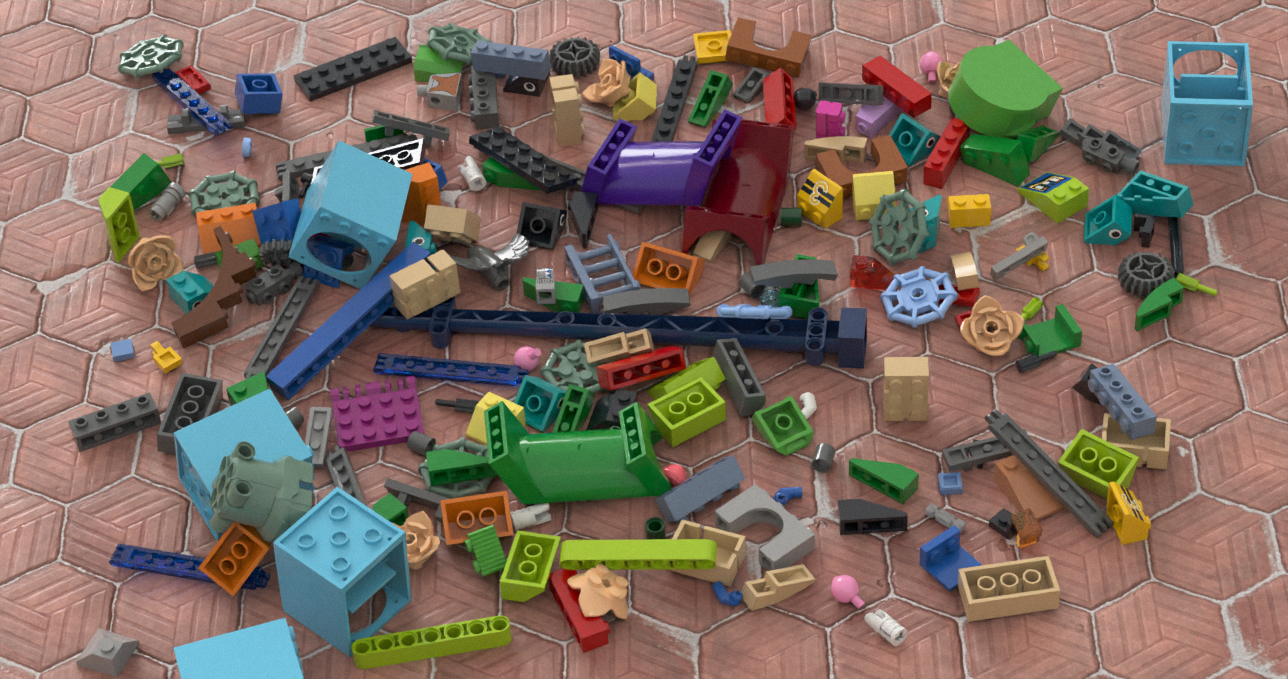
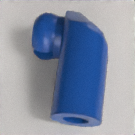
M802 487L780 488L773 499L784 506L791 498L802 497Z
M720 581L712 585V589L721 604L738 606L741 603L743 595L740 591L734 590L729 593Z

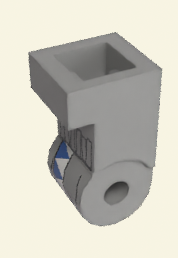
M553 268L536 269L537 305L555 304ZM545 292L552 294L549 298H542L540 296Z

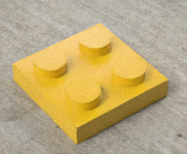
M731 30L693 34L698 64L728 61L725 60L727 45L731 37Z

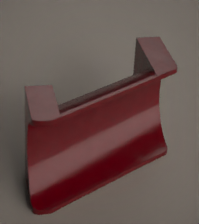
M716 116L713 119L712 128L714 127L715 123L717 122L720 116ZM742 119L732 153L729 158L720 159L699 206L689 205L685 209L682 253L688 254L691 245L698 237L707 232L722 230L734 233L745 240L753 251L756 264H764L789 183L794 137L793 125Z

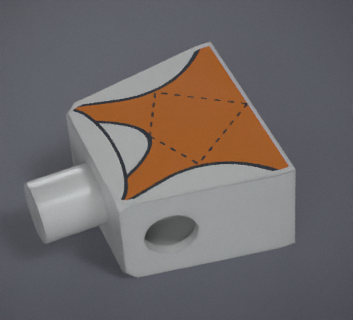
M461 73L431 75L428 85L417 86V96L427 97L429 107L458 111L463 90Z

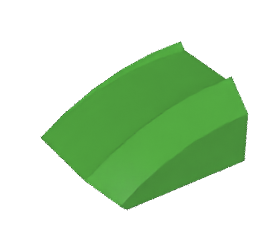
M419 44V49L414 59L415 81L429 82L431 75L461 73L464 62L443 59V56L435 49L429 48L428 45Z
M792 395L768 408L756 411L752 417L753 423L766 441L777 452L786 456L808 446L814 435L812 428Z

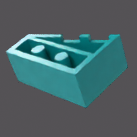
M1141 170L1117 194L1132 207V214L1182 218L1194 205L1188 186Z

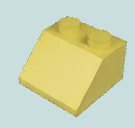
M638 73L630 80L628 86L630 87V92L625 97H620L613 105L612 119L643 120L655 112L657 84L642 73Z
M893 171L853 174L852 205L856 221L872 219L880 203V197L895 193Z
M488 392L476 405L466 431V436L487 445L484 411L501 401L506 404L525 427L524 407Z

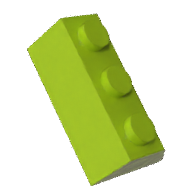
M108 187L98 201L115 262L119 263L140 238L130 193Z
M710 357L692 363L686 369L677 372L647 390V393L654 400H657L700 377L716 390L721 386L720 382L726 378L715 357Z
M702 377L647 404L657 428L672 448L726 420V402Z
M1081 429L1058 461V466L1076 484L1107 499L1109 482H1115L1127 489L1129 488L1139 462V457Z
M517 530L500 580L502 599L526 602L545 591L560 545V536Z

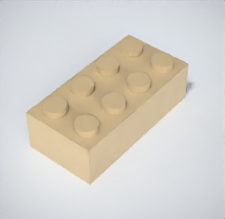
M1049 556L962 568L958 571V589L968 622L1059 608L1060 588Z

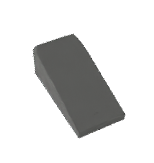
M753 67L733 93V97L749 104L763 91V79L769 76V73Z

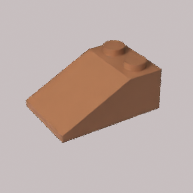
M1014 455L995 462V483L1017 510L1025 514V519L1029 524L1066 509Z

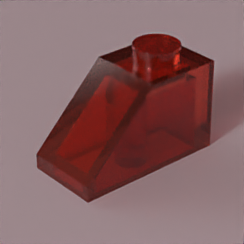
M853 255L850 268V287L886 290L893 281L894 273L874 257Z

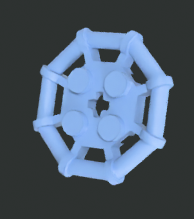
M920 266L919 269L901 275H894L891 284L880 295V300L883 302L887 312V318L890 321L911 325L912 328H917L918 325L936 319L942 320L948 308L958 297V293L954 290L950 281L951 276L946 272L940 273L926 269L925 266ZM942 284L945 290H939L938 286ZM898 286L902 287L900 291L898 289L897 292H895ZM940 299H945V300L942 302V304L940 305V307H938V305H939V303H938L939 300H940ZM892 300H898L899 304L893 307ZM930 310L932 311L931 313L918 317V315ZM903 311H905V312H907V314L910 315V316H907V315H904V314H900V313H902Z
M721 304L717 307L716 313L719 317L788 319L792 315V309L789 306H751L748 304L729 306L728 304Z

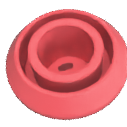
M671 464L663 468L666 477L670 481L671 489L684 482L687 478L685 469L678 464Z

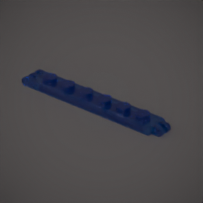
M170 68L164 69L163 73H152L154 82L184 109L189 108L190 114L214 136L219 135V131L221 133L226 132V128L228 130L233 129L229 120Z
M386 353L378 354L373 368L374 373L383 375L414 376L416 378L513 387L521 384L524 376L529 375L528 370L521 369L520 366Z
M118 544L112 555L113 557L109 561L112 566L217 584L198 569L205 559L202 557ZM256 567L241 588L256 590L257 587L266 588L267 581H269L271 575L268 572H264L262 568Z

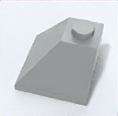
M99 628L76 661V664L117 677L139 645V640Z

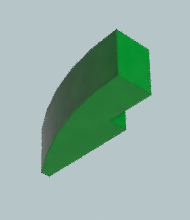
M1175 278L1156 288L1141 304L1136 313V331L1170 316L1172 307L1182 303L1184 287Z

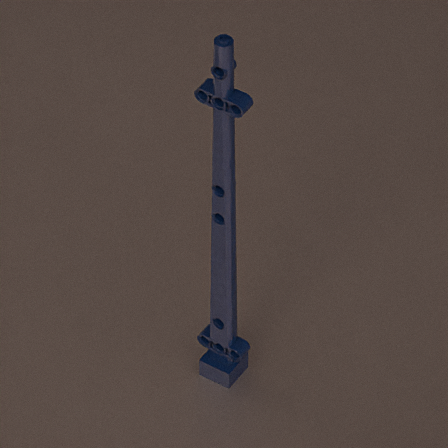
M454 296L434 306V308H429L409 319H406L396 307H389L369 326L393 328L399 332L428 330L432 346L438 349L449 345L452 332L597 340L621 332L628 334L646 328L651 333L653 344L715 347L717 340L737 338L742 349L805 352L806 362L813 366L824 362L825 353L838 354L839 367L864 368L867 346V309L841 307L840 321L828 320L827 311L820 307L813 308L809 312L808 320L575 313L568 311L457 309Z

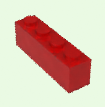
M878 56L862 65V80L868 85H883V96L902 109L903 112L915 118L931 109L932 93L882 56Z
M779 68L763 79L765 119L768 123L793 125L795 131L797 124L795 100L793 97V78L782 68Z
M951 118L924 165V185L939 189L944 187L962 154L960 146L970 137V127L962 120Z
M668 346L600 365L596 369L600 387L611 391L684 370L686 365L683 348Z
M567 569L551 572L548 579L549 589L582 652L585 653L609 644L608 634L611 631L606 620L603 621L602 616L585 617L579 605L581 591L571 588L567 583L570 577L581 574V572L577 573L576 570Z

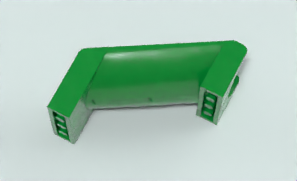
M503 401L484 411L489 465L523 504L661 496L671 489L670 481L661 468L652 446L662 439V433L638 402L619 411L621 425L619 429L529 434Z

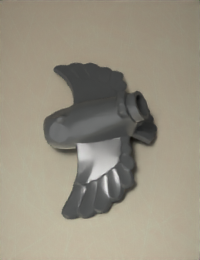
M516 233L509 244L499 251L492 252L487 247L479 245L468 249V258L449 256L455 261L456 265L465 269L477 270L490 282L492 288L503 290L510 284L507 266L520 261L522 257L528 255L529 240H526L525 236Z

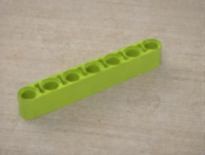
M709 539L566 540L561 544L560 566L567 570H589L595 568L597 564H603L609 570H707L716 567L717 543Z
M493 616L361 638L353 642L351 649L355 666L360 669H369L505 646L512 640L510 621L507 617Z

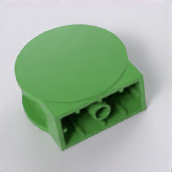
M1006 40L995 46L974 48L964 55L949 87L948 101L956 116L970 128L987 136L1011 139L1017 138L1020 132L1032 129L1034 123L1050 116L1063 88L1014 43Z

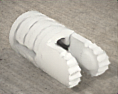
M468 156L464 160L467 167L460 166L459 169L469 188L473 191H479L486 185V180L474 159Z
M549 503L536 504L521 510H515L514 512L511 511L513 530L517 531L551 521V514L546 512L550 509Z
M879 609L874 614L870 612L864 616L865 622L893 646H898L905 640L908 633L907 629L884 611Z

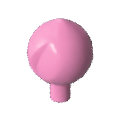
M932 51L924 54L920 60V68L928 75L929 83L936 82L938 63L943 62L941 56Z
M529 346L519 348L514 355L516 367L525 372L534 370L538 366L541 350Z
M841 575L833 578L831 592L837 601L841 603L851 601L858 609L864 605V601L857 595L859 586L853 577Z

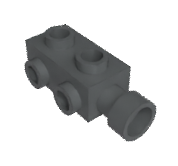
M1089 136L1088 139L1083 140L1080 147L1082 158L1087 163L1096 164L1106 172L1118 174L1122 168L1126 173L1135 175L1140 165L1139 160L1125 157V152L1119 150L1116 146H1110L1101 142L1098 138Z
M296 261L287 265L285 270L279 264L275 265L245 284L247 300L251 304L256 303L259 306L264 303H271L276 295L280 293L285 294L290 290L292 286L291 280L304 274L303 269Z

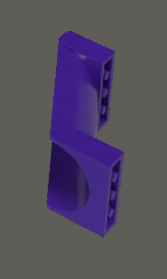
M724 109L705 141L633 142L637 126L619 118L589 163L581 192L598 193V204L700 205L720 159H727L732 153L743 117Z

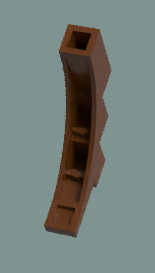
M221 226L213 229L217 242L223 251L221 270L214 287L206 298L192 311L171 322L183 348L228 328L226 319L229 316L226 310L242 303L240 294L243 293L240 285L256 278L254 269L257 268L253 257L249 258L245 251L240 253L237 246L233 247L231 244L233 240L229 232L225 233Z

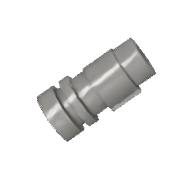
M171 182L162 192V196L157 199L149 210L150 217L159 222L164 217L167 218L174 210V206L178 205L185 197V190L179 184Z

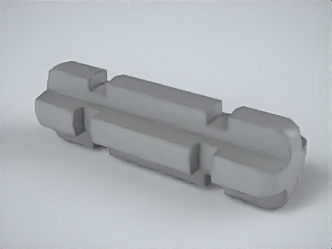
M931 503L926 508L927 516L933 519L935 517L936 521L946 527L951 528L955 525L960 530V534L965 530L966 522L959 518L956 519V516L942 508L939 510L937 505Z

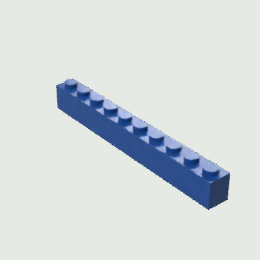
M415 242L406 247L335 314L331 315L323 325L317 328L311 336L303 341L290 355L286 356L276 368L270 371L266 378L271 389L289 401L394 304L392 293L394 291L391 288L389 276L422 259L433 268V265L427 259V257L431 256V253Z

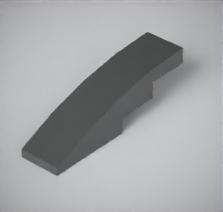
M1069 118L1059 132V135L1078 146H1081L1083 140L1088 139L1089 136L1098 138L1101 142L1110 146H1116L1119 150L1125 152V157L1129 159H1137L1142 152L1141 149L1109 129L1106 133H1103L1091 124H1088L1085 128Z
M787 260L749 268L753 284L790 289L794 283L813 285L816 279L835 281L838 276L834 262L830 260Z
M683 288L641 289L603 296L604 312L610 314H618L625 311L628 314H641L649 311L650 315H660L691 306L689 291Z

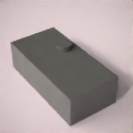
M181 372L157 432L159 452L176 455L174 432L218 412L223 399V380Z

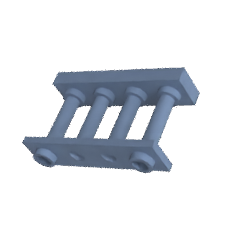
M611 234L607 235V246L586 252H576L573 245L565 246L566 263L576 283L584 285V297L591 313L600 312L599 304L602 303L603 296L641 290L639 281L633 278L620 253L618 241H614ZM609 253L613 258L589 266L582 265L584 260ZM616 266L619 270L617 273L596 279L588 277L591 273ZM619 280H624L626 284L625 286L604 292L595 291V287Z

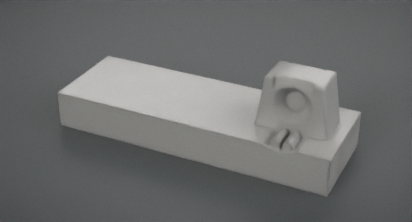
M1034 232L1023 237L1025 247L992 266L990 273L992 278L996 281L1046 251L1048 241L1045 237L1039 238Z
M330 407L310 408L305 445H309L314 453L312 458L314 468H324L333 416V410Z

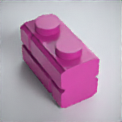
M819 101L816 110V139L845 136L846 127L842 126V123L845 122L846 112L842 111L841 103Z

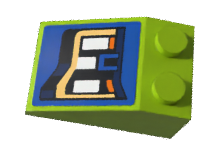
M1046 172L1017 188L1018 193L1056 223L1063 221L1088 206L1089 188L1074 177Z

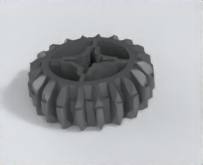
M578 36L577 38H564L563 41H557V44L553 45L549 54L551 67L557 75L572 74L573 77L578 79L579 76L586 77L587 74H592L593 71L597 70L600 62V51L597 44H594L592 40L587 41L586 37L580 39Z
M1143 250L1142 253L1135 251L1134 255L1128 254L1127 258H1123L1118 267L1120 287H1123L1125 292H1131L1132 296L1139 295V298L1142 296L1148 297L1160 285L1174 278L1175 274L1172 262L1168 261L1167 257H1161L1160 253L1153 254V251L1146 253Z

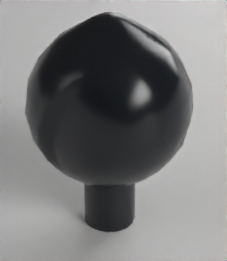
M811 88L797 89L793 94L795 106L801 110L812 108L816 102L817 93Z

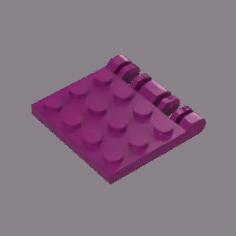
M406 377L408 387L406 390H404L403 379L398 378L397 385L399 391L391 392V382L384 380L386 393H381L380 381L365 383L367 396H362L360 384L355 385L357 397L350 399L349 389H347V386L342 387L344 400L340 399L339 388L330 389L337 440L340 448L345 447L347 452L387 446L408 442L410 435L414 431L424 434L415 377Z

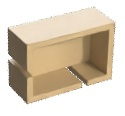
M572 74L549 77L552 108H554L552 109L553 123L558 145L562 147L582 144L581 136L585 135L584 125L580 124L583 121L582 109H579L582 106L581 94H577L579 93L578 81L574 82Z
M427 205L424 229L430 231L431 235L448 242H452V239L464 244H471V241L478 242L481 217L467 209Z
M444 250L427 257L428 261L438 271L437 273L422 259L389 276L391 288L394 291L392 292L394 305L406 319L418 315L461 293L456 263Z
M884 357V421H904V418H908V421H927L928 357Z
M1104 413L1103 440L1138 456L1139 462L1137 467L1147 464V468L1167 470L1171 419L1157 418L1155 433L1131 440L1121 430L1117 421L1110 414Z
M681 520L672 539H702L701 524ZM705 526L704 539L713 540L717 543L716 567L707 570L670 571L714 583L720 581L723 585L731 587L737 574V568H740L746 556V536Z

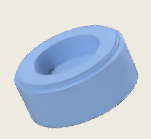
M244 137L242 157H250L252 153V139Z

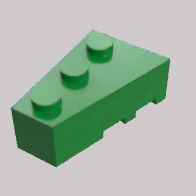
M972 134L960 146L965 164L1016 187L1030 175L1025 151L1020 140Z
M143 153L110 187L130 193L133 209L136 210L161 194L172 181L156 161Z
M796 254L794 260H816V257ZM818 279L815 280L813 285L794 283L791 289L782 288L779 294V307L789 306L792 309L791 316L808 319L809 312L813 308L819 307Z
M263 371L227 387L230 406L268 390L265 372Z

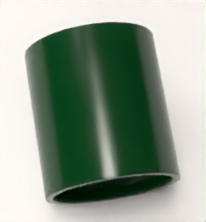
M781 208V226H801L802 208Z
M652 517L645 522L646 540L666 539L665 522L663 519Z

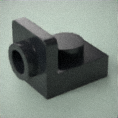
M1135 214L1134 231L1139 232V238H1142L1141 247H1150L1155 232L1156 217Z
M1003 508L989 520V527L1010 540L1013 536L1023 531L1025 527V514L1020 511L1015 516Z

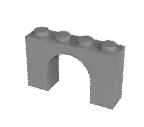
M756 484L715 510V526L720 530L737 534L747 526L755 523H769L780 529L781 533L775 539L759 549V564L767 571L787 568L815 549L814 532L809 527H805L795 515H791L784 509L781 503L772 499L767 491L762 490Z

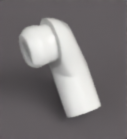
M810 392L803 393L800 396V401L803 400L802 404L804 405L801 412L806 420L817 410L815 396Z

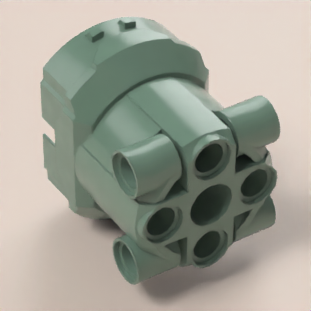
M242 441L236 445L229 456H224L219 473L212 483L213 492L210 506L214 514L210 519V526L218 533H225L233 522L255 527L264 541L273 543L311 510L312 491L299 488V481L309 484L313 483V464L293 459L292 456L288 455L272 463L253 458L256 453L254 446L247 441Z

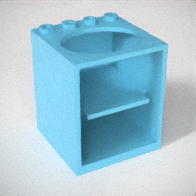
M1168 41L1161 100L1164 164L1245 166L1253 110L1248 43ZM1199 50H1213L1233 58L1238 65V70L1235 75L1181 74L1179 80L1173 74V65L1177 59L1187 53Z
M339 140L307 190L288 257L356 288L361 289L364 287L396 242L412 173ZM323 233L337 240L354 244L355 248L361 251L365 247L368 250L364 270L355 272L341 271L323 264L309 251L307 246L308 239L314 234Z
M271 389L265 390L174 432L178 478L217 542L224 533H218L210 526V519L214 514L210 506L213 492L212 483L219 473L222 459L224 456H229L239 442L247 441L251 443L256 450L253 457L272 463L288 455L292 456L293 459L313 464L312 458L314 453L311 447L304 444ZM299 481V488L312 491L313 500V491L315 490L313 483L309 484Z
M339 487L331 491L273 542L283 611L349 657L353 655L351 649L352 642L375 635L412 601L405 531ZM382 588L386 594L387 601L380 617L369 627L350 634L348 612L353 614Z
M286 618L174 647L181 679H304L296 641H292L296 640L293 626L288 627Z

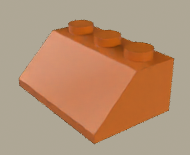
M429 162L405 170L412 173V178L401 222L409 223L410 221H415L418 225L424 227L427 205L441 206L438 177Z
M256 203L197 212L196 217L202 253H216L222 250L213 230L219 226L222 227L225 233L229 232L233 240L232 246L253 239L257 246L261 247L252 213L253 210L257 209Z
M642 242L632 276L640 284L649 287L688 289L690 295L700 280L706 259L652 243Z
M507 491L440 500L446 546L464 544L467 534L490 525H494L498 538L513 536Z
M233 522L198 569L234 597L269 551L271 545L262 539L255 527Z

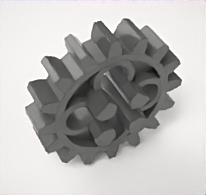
M273 239V242L266 241V244H261L259 249L260 260L265 261V264L271 263L273 267L277 264L281 267L287 266L296 261L288 257L292 240L284 241V239L277 241Z

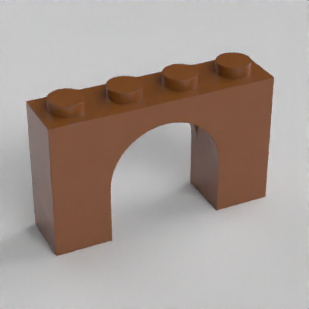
M738 17L727 45L725 60L773 72L782 68L788 75L799 78L809 50L811 35L793 31L786 47L774 51L765 50L753 42L756 21Z
M886 135L871 139L870 153L877 167L864 173L893 171L894 184L907 181L908 167L892 137ZM835 149L816 154V170L843 188V198L853 196V174L864 173L853 172L844 167Z

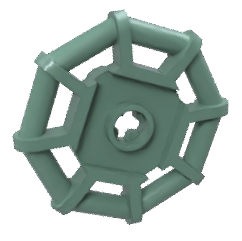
M449 23L446 26L431 27L428 32L429 39L427 40V45L429 48L439 52L443 59L465 62L467 65H472L470 52L477 40L492 41L479 34L475 28L468 29L455 26L454 23Z
M160 35V37L144 41L141 39L129 50L121 52L120 64L117 69L121 74H129L134 76V78H141V76L157 72L163 73L165 68L175 61L181 60V50L184 43L181 39L169 38L167 35Z
M236 171L214 176L207 175L197 187L191 189L188 193L191 200V213L196 216L197 212L256 203L257 206L261 201L258 196V183L255 179H249L237 174ZM250 192L249 197L244 196V194ZM199 201H205V204L199 205Z
M901 189L900 192L881 196L880 203L872 219H869L873 250L880 253L893 266L906 260H915L926 236H929L925 217L926 206L914 198L909 190ZM900 200V205L894 207L892 202ZM908 204L913 207V211L909 210ZM899 224H902V228L898 230ZM879 225L882 226V234H883V238H882V239H881V237H880ZM890 245L892 247V252L887 250L884 246ZM906 248V252L900 254V250Z
M577 339L576 342L550 350L549 358L540 369L541 376L545 377L547 382L567 391L569 384L589 389L593 394L603 390L608 391L599 385L596 367L602 364H588L586 353L581 351H585L584 343L587 342H582L581 339ZM558 361L560 363L559 367L553 368L555 362ZM555 377H559L562 381L557 382Z
M460 437V440L442 445L436 444L432 447V451L450 449L465 452V449L477 452L476 455L488 457L487 445L483 446L465 440V437ZM427 458L418 468L426 484V491L450 499L472 496L479 493L484 494L494 477L483 478L482 481L476 479L431 486Z

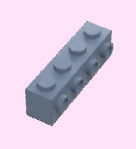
M477 40L470 52L473 69L476 71L545 80L551 70L549 51L545 49Z
M1114 364L1090 370L1089 390L1097 396L1100 404L1105 406L1110 416L1117 421L1121 430L1131 440L1155 433L1157 416Z
M734 455L723 457L657 497L655 501L666 522H676L678 524L681 520H686L688 518L687 514L690 512L696 513L706 507L705 503L708 501L714 502L722 498V493L726 490L730 492L740 486L739 482L746 478Z

